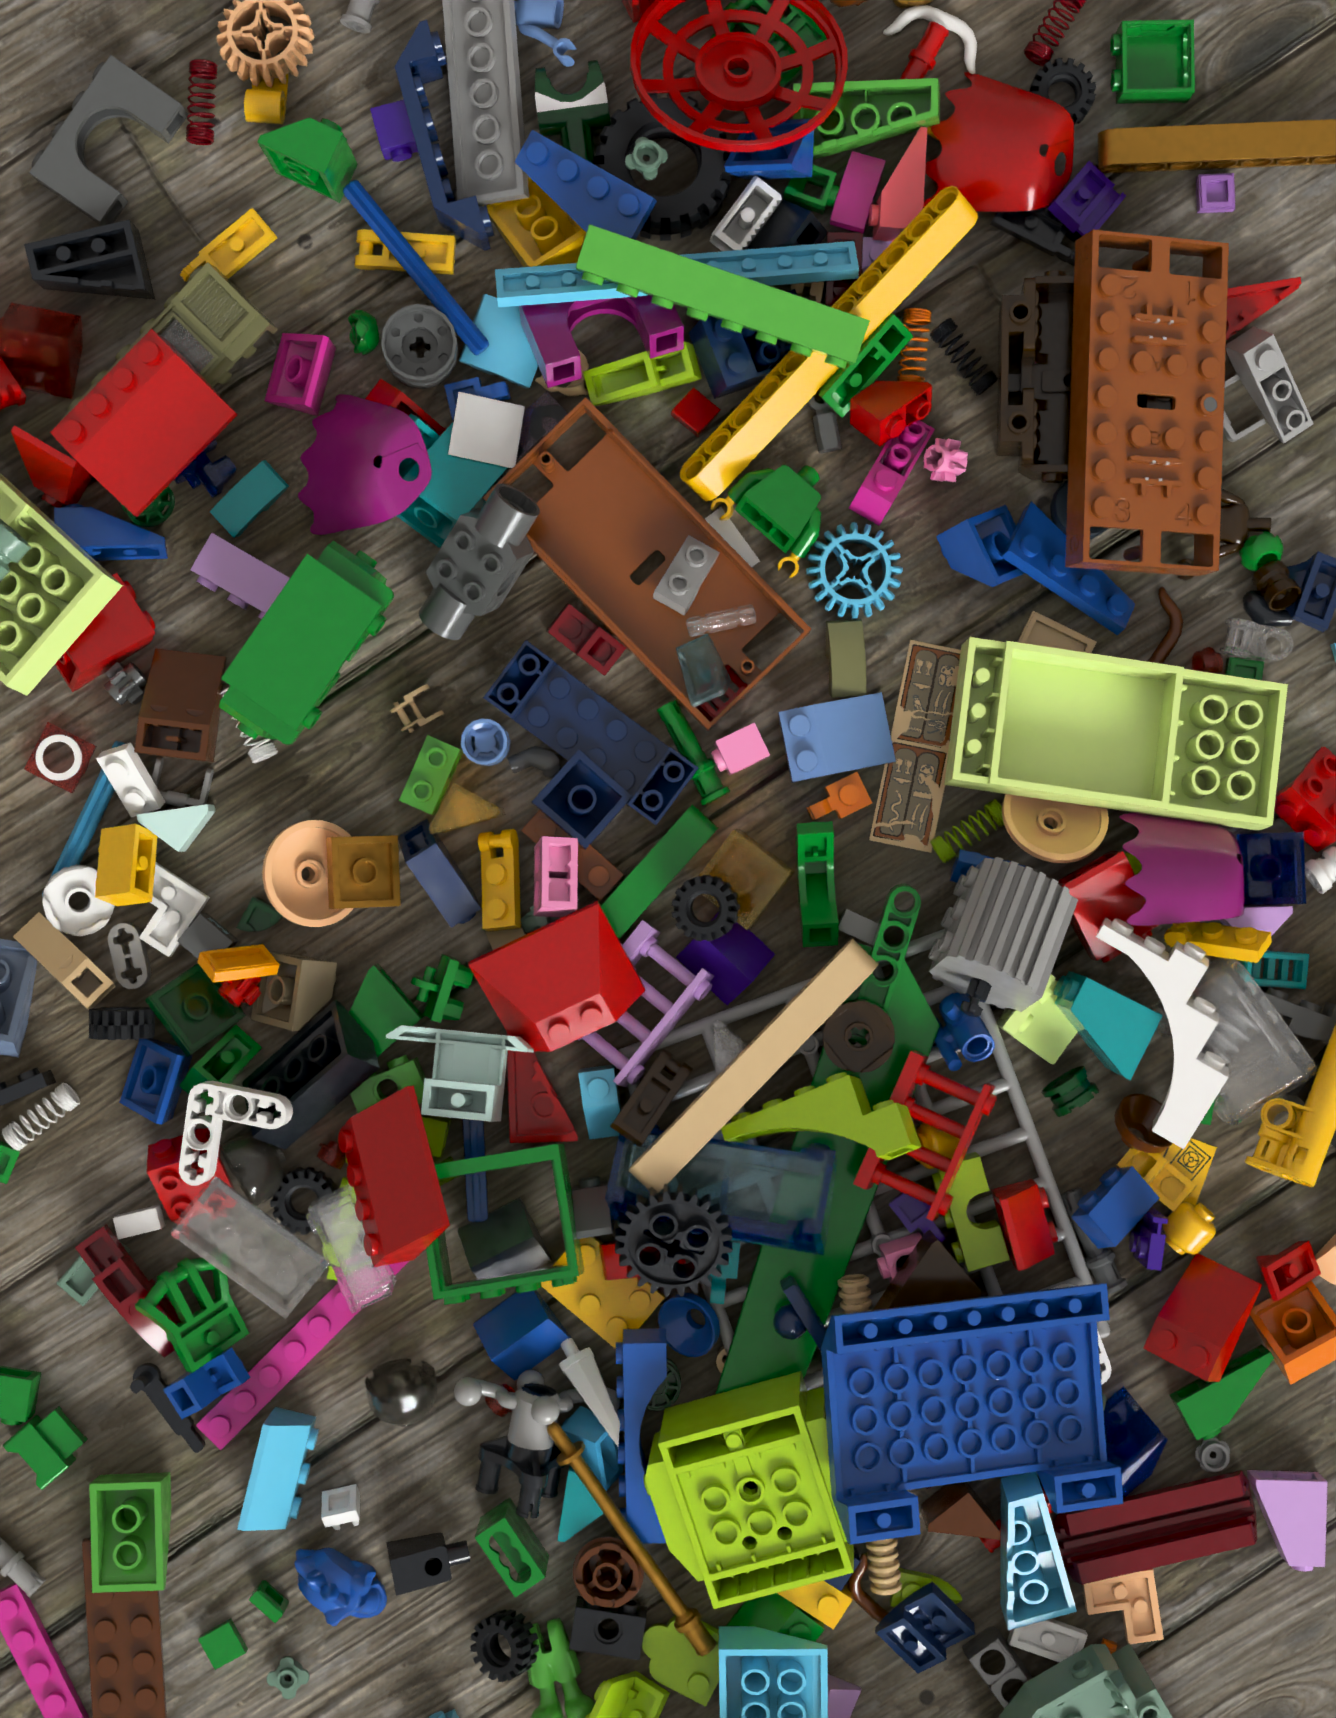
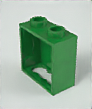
M1194 19L1133 20L1121 22L1116 33L1112 34L1110 39L1111 56H1116V69H1112L1110 81L1111 91L1116 92V104L1187 103L1195 92Z
M509 1497L480 1517L475 1539L516 1598L546 1577L549 1554L526 1520L516 1514L517 1507ZM491 1535L517 1571L516 1581L510 1575V1568L500 1561L499 1552L490 1546L489 1539Z

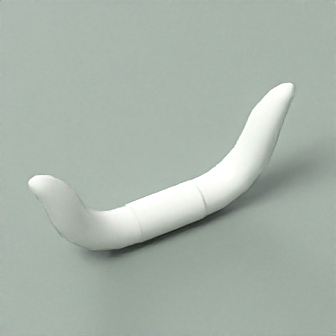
M929 5L913 6L904 10L883 31L884 35H893L900 32L911 21L917 19L939 23L961 37L964 43V62L969 73L975 74L977 41L973 30L958 17Z

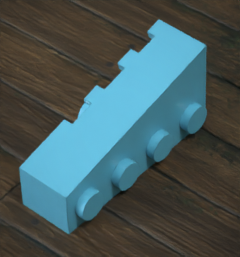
M1036 1472L1001 1478L1000 1605L1008 1630L1077 1612L1043 1490Z

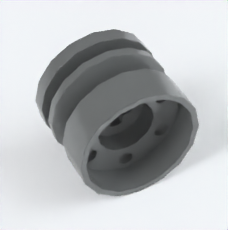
M414 304L399 309L390 316L382 331L381 346L387 368L396 380L407 387L427 389L436 387L449 378L457 363L458 344L454 326L444 313L432 306ZM420 342L424 343L426 349H430V351H425L423 358H417L416 352L411 351L417 349V343Z

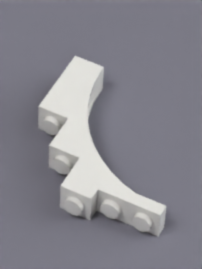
M1105 917L1096 937L1127 954L1141 968L1157 992L1166 1012L1173 1039L1174 1066L1171 1084L1166 1098L1153 1120L1152 1131L1184 1149L1229 1077V1068L1225 1066V1060L1212 1052L1207 1051L1206 1054L1201 1052L1218 1024L1219 1013L1215 1012L1216 1007L1209 1001L1201 997H1196L1195 1000L1190 998L1208 968L1209 959L1204 957L1206 954L1204 950L1190 942H1186L1183 945L1177 941L1171 952L1168 953L1165 951L1166 946L1155 938L1147 936L1143 939L1132 932L1134 928L1118 918H1114L1111 921Z

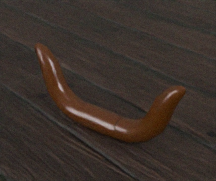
M1160 587L1158 593L1160 604L1169 616L1170 626L1167 634L1147 662L1163 664L1182 634L1183 619L1180 609L1170 598L1165 588Z
M863 1553L860 1556L859 1565L848 1580L847 1586L856 1603L879 1623L889 1612H886L861 1587V1579L868 1565L867 1555Z

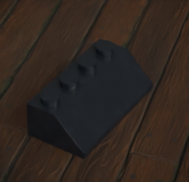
M334 1000L242 1082V1086L246 1088L283 1095L291 1102L293 1107L291 1120L279 1128L265 1129L250 1125L253 1138L286 1150L380 1068L373 1040L340 1002ZM245 1098L246 1107L248 1111L249 1104L247 1099ZM276 1104L268 1108L259 1107L257 1112H271L273 1120L281 1116V1112L276 1110Z

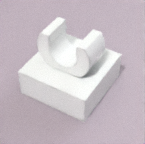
M356 1484L322 1491L321 1518L325 1528L332 1526L335 1530H340V1524L348 1522L358 1526L360 1520V1493Z

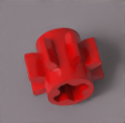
M254 977L219 982L222 985L217 991L235 1007H239L244 1002L251 1006L261 995L260 988L257 986L261 978Z

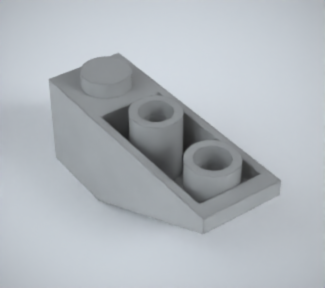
M1253 326L1226 344V352L1236 374H1238L1242 384L1282 443H1286L1314 424L1274 334Z

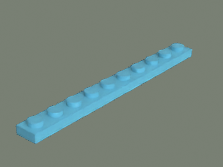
M854 241L681 255L768 286L858 279L859 275ZM577 263L495 269L498 308L631 296L616 291L618 284L604 280L603 285L600 286L581 279L583 272L577 271L575 268ZM641 292L638 293V296H648Z

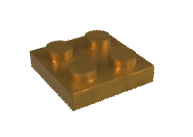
M398 835L326 838L329 909L401 906Z

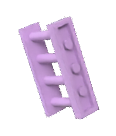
M644 920L640 922L622 945L633 966L636 965L642 956H650L687 988L673 1004L640 977L645 986V991L641 996L665 1016L652 1032L627 1011L617 1020L620 1025L642 1042V1045L630 1060L597 1032L578 1039V1041L583 1039L620 1070L613 1081L623 1087H627L629 1083L634 1085L642 1077L646 1070L643 1065L696 999L701 1001L712 988L710 981L714 977V975L703 968L697 975H694L657 945L658 940L656 938L661 932Z

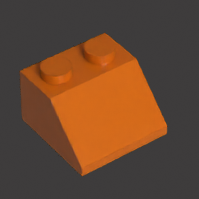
M1312 1280L1279 1301H1273L1270 1297L1252 1308L1249 1317L1265 1346L1272 1353L1273 1360L1290 1385L1336 1360V1314Z

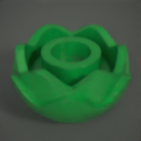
M355 310V313H351L348 317V321L352 326L349 339L355 345L354 353H362L363 356L372 352L378 346V326L373 315L363 310Z
M1268 531L1260 535L1250 536L1246 540L1244 547L1239 551L1242 559L1240 563L1247 570L1256 572L1266 563L1276 560L1280 561L1283 555V543L1278 535L1275 537Z

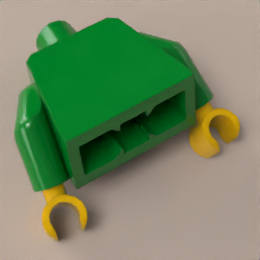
M782 465L776 470L765 468L746 473L727 492L728 496L725 499H715L711 504V510L714 511L719 504L725 503L727 505V512L719 520L726 521L730 519L734 510H736L785 554L790 549L792 551L791 554L779 560L778 571L783 562L787 560L792 561L795 564V569L789 576L791 578L798 573L799 559L806 557L820 534L822 513L817 505L822 497L813 488L820 477L817 471L808 465L803 466L798 473L794 472L787 465ZM736 503L737 506H736V508L733 510V505Z

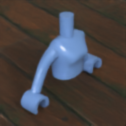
M564 0L514 1L516 24L520 33L535 38L552 48L554 55L562 65L566 67L573 66L575 63L573 58L563 54L567 50H576V46L567 38L558 40L543 30V28H560L563 18Z

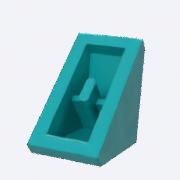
M570 1464L557 1540L559 1542L567 1541L604 1514Z

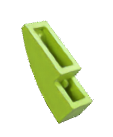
M684 341V349L651 359L647 351L583 371L590 402L594 406L628 400L702 379L694 346Z

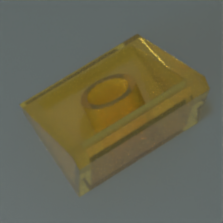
M453 783L430 824L429 830L431 835H439L506 814L501 806L461 784Z

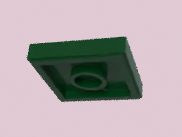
M198 963L145 1000L187 1057L246 1016L240 1006H233L219 994L217 990L222 984L219 982L213 983Z

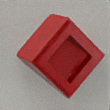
M693 387L672 409L671 416L699 438L721 409Z

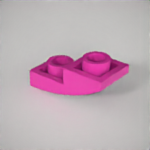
M854 151L851 152L834 204L830 225L864 234L868 223L870 205L874 204L875 195L885 170L886 160Z

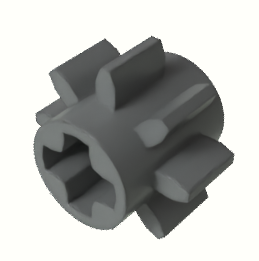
M116 662L105 672L110 680L104 684V687L120 705H123L127 700L131 704L134 703L136 705L143 699L145 690L142 687L147 684L148 679L134 663L130 662L124 666L122 663Z

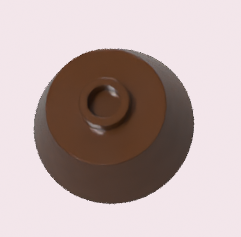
M602 1537L590 1541L578 1552L573 1564V1579L579 1593L591 1605L617 1608L629 1602L640 1590L644 1578V1570L624 1541L614 1537Z

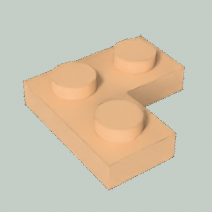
M1153 1568L1082 1585L1085 1608L1088 1615L1122 1610L1125 1636L1128 1644L1164 1640Z

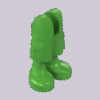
M561 1619L547 1620L549 1641L552 1650L548 1651L545 1650L539 1624H532L534 1627L529 1629L531 1634L537 1633L538 1639L533 1641V1644L539 1645V1651L534 1654L537 1656V1660L531 1664L532 1667L527 1672L530 1685L540 1689L539 1706L533 1711L531 1718H564L554 1681L562 1684L567 1718H585L591 1713L595 1702L592 1698L583 1694L577 1684L576 1678L581 1673L575 1650L569 1649L570 1643Z

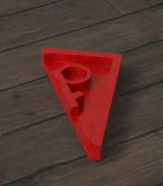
M1301 277L1228 288L1226 340L1299 289V286L1302 284Z
M508 1050L510 1143L578 1141V1133L535 1052Z

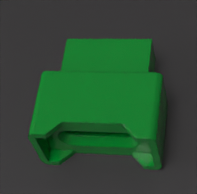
M58 1406L43 1420L36 1415L6 1441L3 1447L7 1452L19 1453L37 1474L36 1485L43 1490L76 1460L72 1453L85 1443L88 1438L77 1429L63 1413L62 1408Z

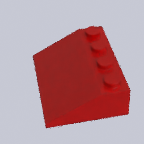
M151 328L50 433L82 467L134 516L138 517L238 414L168 340Z
M413 1085L406 1086L350 1117L340 1129L338 1135L340 1150L346 1154L348 1162L347 1180L349 1185L354 1187L357 1199L355 1203L356 1216L359 1221H362L365 1231L364 1249L366 1254L371 1256L373 1267L415 1260L450 1226Z

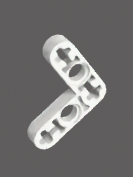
M205 1081L195 1085L190 1090L179 1161L181 1179L191 1186H198L209 1181L214 1176L223 1120L265 1129H276L291 1120L293 1115L291 1102L280 1094L217 1081ZM208 1091V1096L212 1097L214 1102L206 1106V1100L201 1098V1093ZM236 1095H241L248 1101L249 1108L245 1115H241L234 1110L233 1100ZM276 1104V1110L281 1112V1116L273 1120L271 1112H257L259 1107L268 1108ZM205 1111V1115H212V1117L198 1116L197 1114ZM198 1123L206 1125L210 1131V1138L207 1143L200 1142L195 1136V1127ZM193 1149L207 1150V1152L199 1155L200 1151H193ZM197 1161L198 1166L204 1168V1172L197 1175V1171L194 1168H191V1164Z

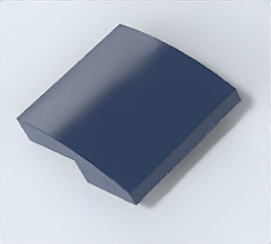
M931 1582L912 1593L893 1608L875 1627V1633L913 1670L920 1673L947 1660L946 1648L974 1635L975 1625L947 1595Z

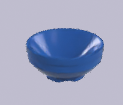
M684 1293V1296L680 1297L677 1294L668 1299L659 1311V1328H666V1343L679 1354L687 1357L702 1356L712 1349L719 1338L720 1325L715 1311L707 1301L697 1295ZM691 1309H697L704 1315L705 1325H699L693 1321L690 1314Z

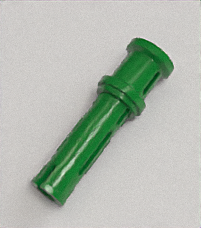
M671 701L658 708L656 711L664 722L680 754L699 768L690 780H693L702 797L700 800L701 805H707L729 793V788L723 786L714 769L716 766L715 761L711 760V758L707 759L694 732L683 715L678 701Z

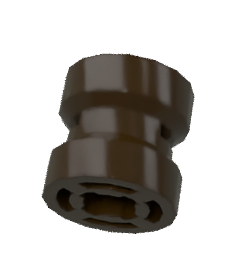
M1276 560L1264 564L1252 577L1253 584L1259 592L1264 593V601L1273 611L1283 610L1291 606L1301 595V588L1294 579L1289 578V570L1282 561Z

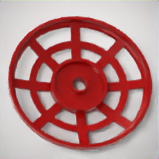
M654 0L643 13L635 28L631 42L630 71L634 87L642 103L652 116L669 131L687 141L706 148L727 152H756L790 144L806 136L822 124L835 109L844 90L848 71V52L844 36L835 18L818 0H774L767 15L749 10H723L720 0H705L709 14L690 21L676 34L658 21L675 6L687 0ZM789 3L813 19L824 32L827 40L807 48L798 34L780 21ZM741 22L760 27L754 35L746 32H730L727 23ZM713 26L715 37L707 41L700 49L686 42L697 32ZM773 33L778 34L787 41L795 53L780 58L775 48L768 42ZM649 34H652L668 46L663 58V79L642 78L641 56ZM678 53L695 63L694 77L674 79L673 66ZM833 53L836 77L830 98L809 95L814 78L812 61ZM801 66L802 83L799 92L781 87V72ZM742 68L746 71V73L742 75H735L731 73L729 70ZM700 91L703 97L710 103L700 113L690 106L680 93ZM648 93H668L679 110L694 120V122L687 128L674 121L655 104ZM772 98L790 104L779 114L766 120L763 119L758 108ZM801 107L820 111L807 123L790 132L773 137L769 128L787 121ZM723 109L744 111L748 123L732 124L717 121L716 118ZM708 128L729 133L753 132L757 140H726L710 137L703 133Z

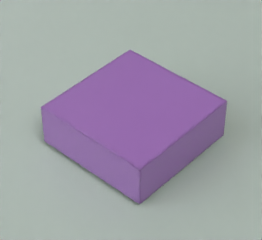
M1234 173L1198 174L1196 177L1197 213L1233 212L1235 210Z

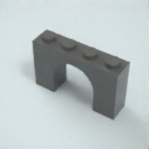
M112 55L109 56L106 62H101L96 67L92 76L93 81L86 91H82L76 96L72 104L73 110L65 121L62 120L56 125L52 133L51 142L45 150H41L36 154L32 161V169L29 172L40 184L101 226L114 223L128 201L118 190L89 171L85 162L84 149L91 131L105 120L123 117L138 122L169 144L188 116L181 103Z

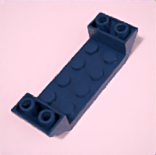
M427 20L420 21L397 61L395 70L433 207L442 227L482 250L491 249L488 238L495 235L486 205L479 207L476 195L456 201L449 178L442 179V176L448 175V171L439 143H432L439 141L430 109H423L429 106L423 84L443 79L441 66L446 65L447 62L438 30L431 32Z
M525 640L483 697L568 761L579 749L631 794L632 798L627 804L655 825L659 823L699 769L673 748L668 747L576 679L527 640Z

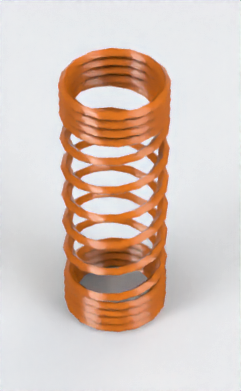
M907 308L903 314V325L909 331L929 332L928 328H912L905 325V323L913 325L930 324L932 312L923 308ZM914 337L910 340L918 342L929 341L928 338ZM905 346V349L900 351L901 356L904 358L899 361V364L904 368L898 371L900 376L897 377V381L924 382V377L904 375L901 371H925L926 368L910 367L902 364V361H926L927 359L924 357L906 356L903 352L909 350L927 352L928 349Z

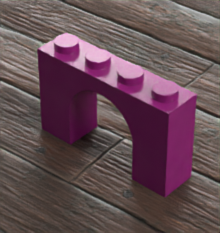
M648 295L637 296V298L623 297L519 306L521 325L546 386L550 388L582 378L580 353L571 331L581 320L592 315L614 314L630 321L637 329L650 359L684 349V325L675 305L673 304L672 310L651 303L653 296Z

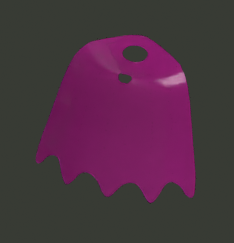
M338 394L335 397L337 402L334 409L312 420L317 436L314 443L301 454L300 460L307 469L308 482L298 493L299 500L311 508L314 513V522L310 527L312 534H330L384 522L401 514L424 491L431 480V463L420 430L407 414L388 405L353 395ZM378 455L382 456L380 468L375 467L373 464L374 458ZM405 458L414 459L419 466V474L413 481H405L399 474V465Z
M1128 813L1119 816V818L1138 829L1137 837L1123 844V849L1135 856L1142 865L1140 873L1129 878L1125 885L1142 895L1146 901L1142 909L1128 918V924L1150 926L1235 918L1244 914L1243 859L1235 835L1225 826L1140 813Z

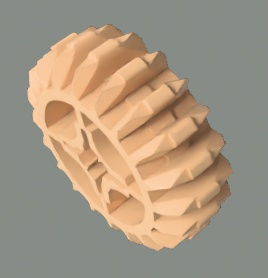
M233 0L234 10L224 8L223 14L226 20L218 21V28L221 34L217 35V42L222 47L219 52L222 59L227 61L228 69L233 73L237 72L239 79L243 82L250 78L252 84L257 87L261 80L264 79L266 85L272 88L275 78H279L281 83L286 84L285 75L289 72L291 75L298 77L297 65L307 67L308 61L305 55L313 54V47L310 41L314 40V33L309 28L312 24L308 15L304 14V8L299 2L294 3V0H244L243 2ZM270 16L282 18L292 26L274 23L271 21ZM239 49H248L249 52H258L261 56V60L250 58L243 54Z

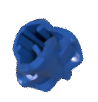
M329 1547L318 1550L298 1549L296 1551L297 1560L294 1562V1565L299 1573L298 1587L305 1598L324 1613L327 1624L336 1626L342 1619L348 1616L371 1618L380 1614L385 1608L387 1595L383 1584L377 1577L374 1578L376 1570L373 1566L351 1560L341 1552Z

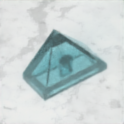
M708 634L676 648L689 701L693 708L727 692L732 680Z

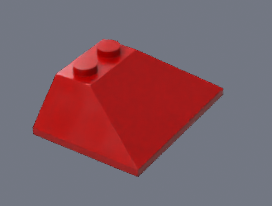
M598 901L468 962V966L508 1035L521 1037L534 1051L552 1052L616 1022L645 991L644 984Z

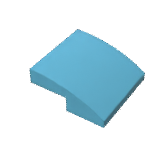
M483 294L473 323L486 337L489 346L485 351L476 356L465 344L459 361L489 375H497L523 388H530L538 364L521 325L519 306L498 308L496 297Z

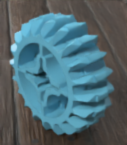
M856 522L851 523L850 534H846L842 524L836 527L837 538L830 531H826L824 538L828 545L820 541H816L814 544L815 549L821 555L809 554L808 561L817 564V567L806 569V575L817 576L816 580L809 582L808 587L809 589L820 587L822 590L817 593L814 599L816 602H819L826 596L829 599L824 608L827 612L833 608L834 604L839 605L837 616L840 618L844 616L846 608L851 609V619L858 618L859 608L863 609L866 617H870L872 615L871 604L879 611H882L885 605L880 597L882 596L886 600L892 601L895 595L887 588H899L901 585L899 580L891 578V575H898L903 572L902 567L891 566L892 562L900 559V553L888 555L887 551L893 547L894 542L889 540L882 546L879 543L884 535L882 530H879L874 538L868 536L871 531V525L869 524L865 525L862 534L858 533ZM858 543L869 547L873 551L864 556L857 557L852 555L848 549L845 550L842 545ZM833 551L841 567V572L834 580L828 583L825 574V564L827 557ZM880 559L883 578L879 589L876 591L871 585L872 581L868 576V569ZM868 561L859 573L861 579L855 580L854 575L852 579L847 577L840 581L846 575L849 563H853L855 566L856 563L861 565ZM846 585H852L860 592H863L866 598L848 599L839 595L836 591Z

